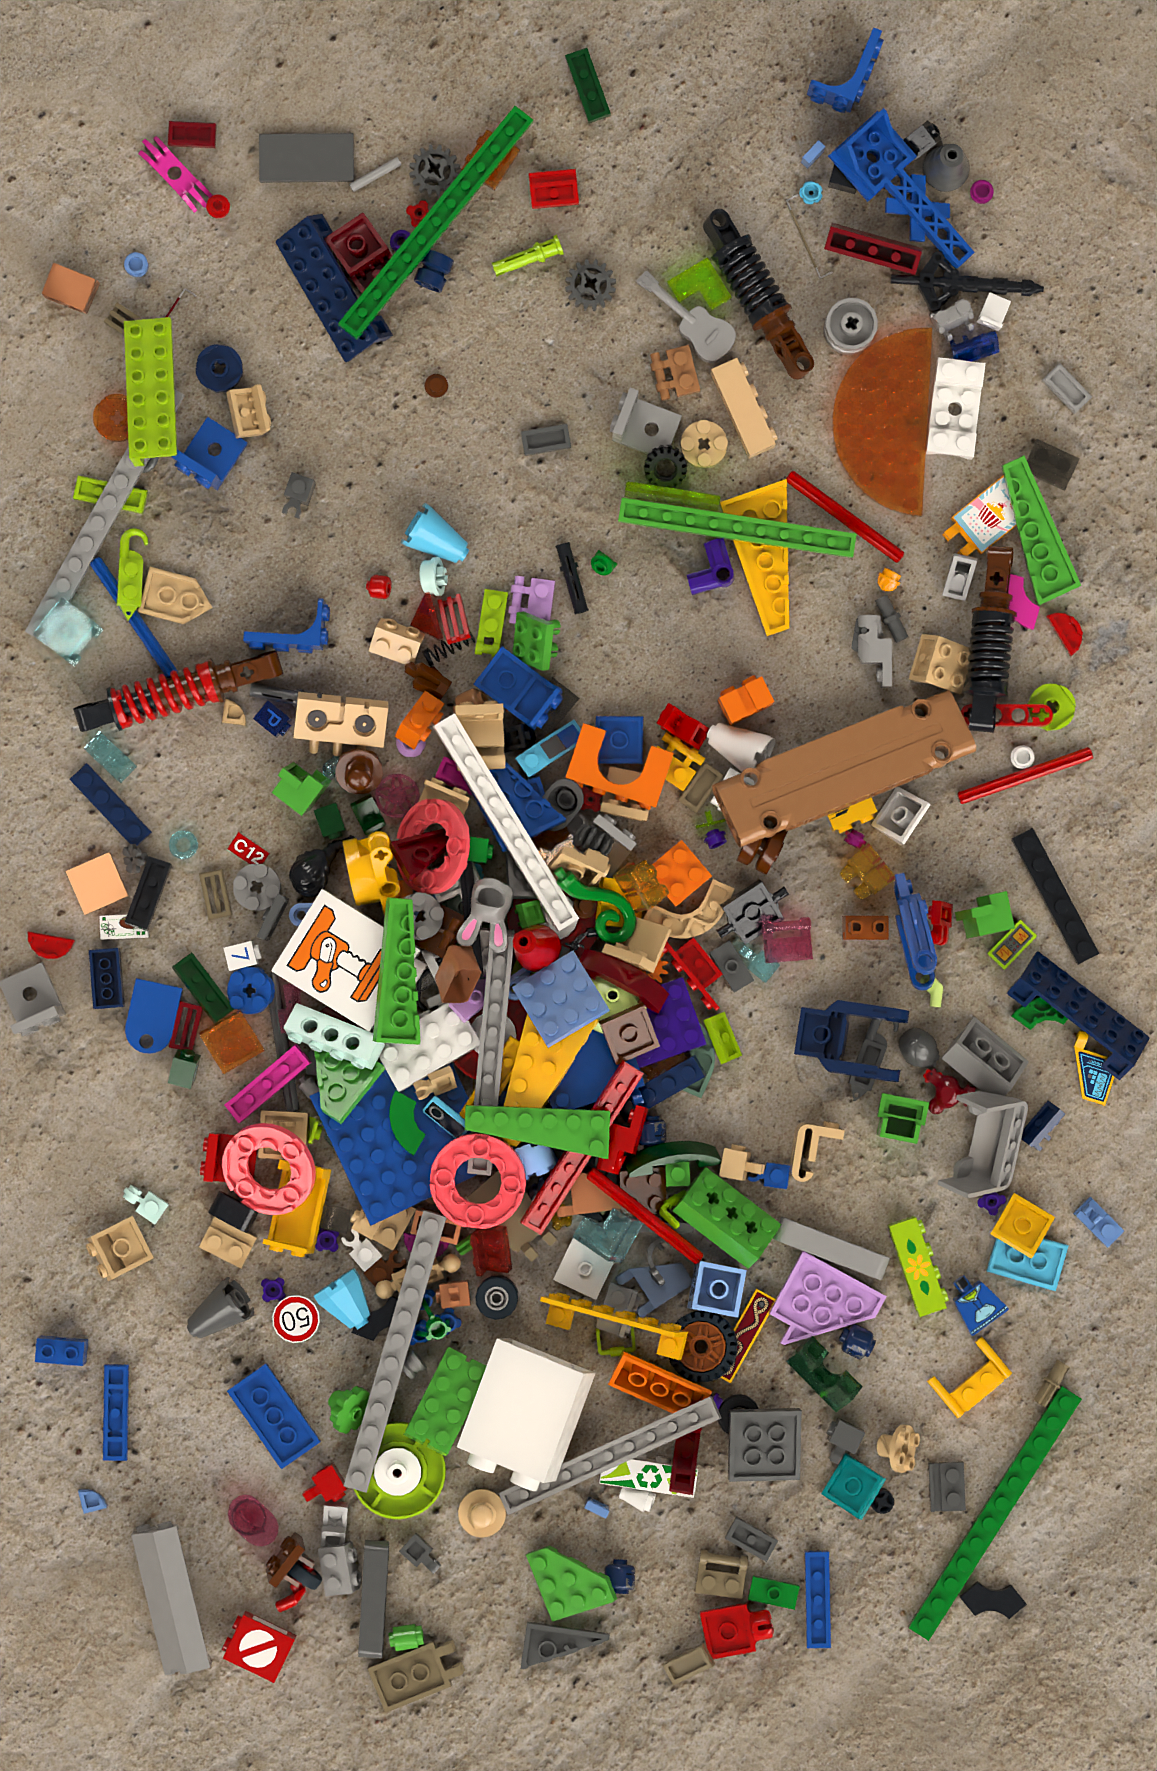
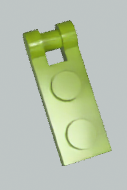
M484 590L475 648L476 655L485 653L491 654V657H494L499 651L508 592ZM485 638L494 639L493 645L484 644Z

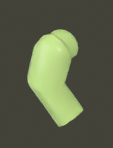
M929 975L922 976L920 983L928 982L930 979ZM935 977L932 987L927 989L931 994L929 1006L941 1008L943 985Z

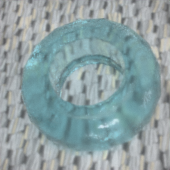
M177 831L170 838L169 849L176 858L189 859L195 855L198 849V841L190 831ZM181 838L188 839L191 844L186 852H181L177 849V842Z

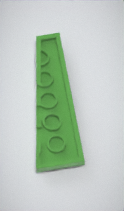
M1025 456L1002 465L1037 605H1041L1082 585Z

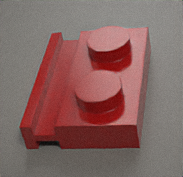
M576 169L529 173L532 209L579 205Z

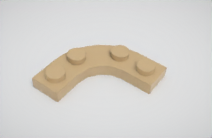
M713 879L703 902L693 912L680 915L650 903L643 919L670 928L669 937L684 939L701 935L710 930L720 920L724 913L720 904L731 898L735 888Z

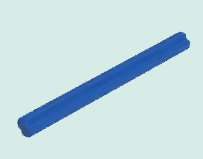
M100 557L95 558L90 565L117 604L118 582ZM136 610L129 619V623L165 676L171 678L170 672L175 670L178 673V670Z

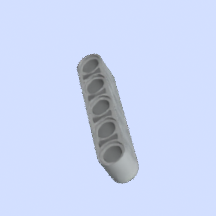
M780 1218L779 1223L782 1225L774 1235V1240L873 1278L883 1279L890 1260L889 1257L788 1218Z

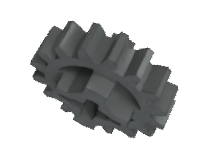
M429 145V151L420 148L421 155H413L416 163L409 164L410 168L414 170L409 175L410 178H416L412 183L414 187L420 185V193L427 190L428 197H431L433 192H436L437 196L440 197L441 191L444 190L445 192L459 175L455 171L460 170V164H454L457 161L456 155L450 157L451 151L449 148L443 152L441 145H438L437 150H433V146ZM432 156H438L442 159H434ZM424 162L425 168L419 174L420 165ZM430 164L436 170H439V177L434 172L431 173ZM451 168L449 178L446 180L444 177L445 172ZM432 182V183H436L437 185H436V186H433V185H429V184H427V183Z
M585 259V265L583 266L577 262V270L575 271L570 268L569 273L572 277H566L565 282L570 284L565 287L566 292H571L568 296L569 301L575 299V307L577 308L582 304L584 311H587L588 306H592L593 311H596L597 305L605 308L604 301H612L609 293L616 292V289L611 287V285L616 284V279L610 278L613 271H605L606 263L598 266L597 259L594 260L593 264H589L588 259ZM589 270L596 271V272H598V274H592V273H589L588 271H589ZM579 276L581 284L575 289V281ZM586 279L591 284L595 282V291L590 287L586 288ZM606 282L607 287L602 295L600 286ZM584 296L592 297L593 300H586V299H583L582 297H584Z

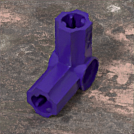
M724 538L704 543L710 568L687 575L692 595L719 587H728L733 583L734 571ZM727 570L730 576L727 580L722 581L717 578L718 572Z

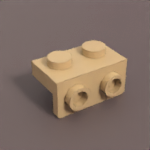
M256 384L251 388L234 389L226 392L236 438L260 436L270 430L271 418L266 411V395L262 390L261 384Z
M381 618L375 628L369 652L405 665L410 662L415 664L425 633L420 632L415 627L400 625L393 619Z

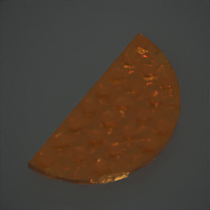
M932 327L903 330V332L884 337L866 349L854 361L844 376L836 394L832 415V431L836 451L843 468L854 484L865 495L883 507L898 513L922 517Z

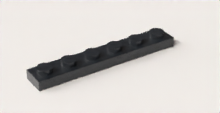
M1031 828L1012 838L1011 840L1077 965L1098 955L1099 952L1035 830Z

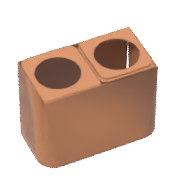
M53 263L42 295L46 299L87 314L100 283L98 280L95 282L94 278Z
M451 945L448 947L435 975L442 1003H464L469 1000L481 975L472 946Z

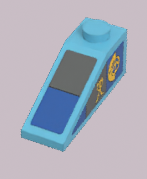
M572 720L515 759L530 779L576 747L581 729L576 721Z

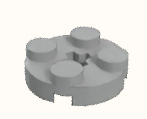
M263 864L245 866L237 873L233 881V892L236 900L240 905L249 910L263 911L267 907L270 908L277 894H280L281 882L277 873L272 868ZM252 882L263 883L260 894L256 891H251L253 887Z
M421 892L405 896V899L413 900V913L414 911H422L424 913V921H414V940H424L434 936L439 931L444 917V911L439 902L433 896Z

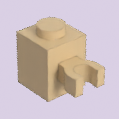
M732 1144L731 1148H724L719 1176L744 1181L747 1178L748 1172L764 1174L765 1165L750 1162L751 1152L745 1151V1146Z

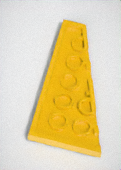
M527 1014L504 1106L544 1108L549 1097L560 1084L579 1050L586 1043L588 1036L593 1028L597 1026L600 1019L592 1021L548 1048ZM498 1137L512 1146L519 1147L522 1141Z

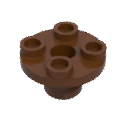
M353 749L340 755L336 764L335 775L339 785L347 792L366 794L376 789L380 784L383 776V767L375 752L365 749Z

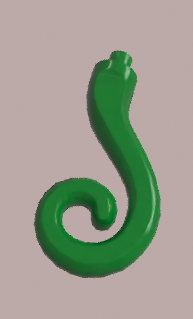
M562 867L555 870L554 873L558 877L556 883L568 895L581 900L608 902L620 910L624 922L621 930L616 933L608 932L605 925L608 920L618 922L620 920L619 914L609 909L598 915L595 929L597 935L604 942L609 944L623 943L633 935L636 926V916L631 904L625 897L609 889L584 885L571 871L565 872Z

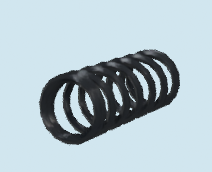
M470 632L471 640L475 643L476 641ZM466 639V641L462 640L463 643L469 647L468 639ZM441 640L444 653L436 644H434L436 656L429 648L424 649V651L422 650V653L429 666L432 667L434 663L429 652L437 662H440L437 649L444 658H447L444 645L451 654H454L453 645L450 644L449 647L445 641ZM460 641L458 642V644L455 642V646L459 650H462Z

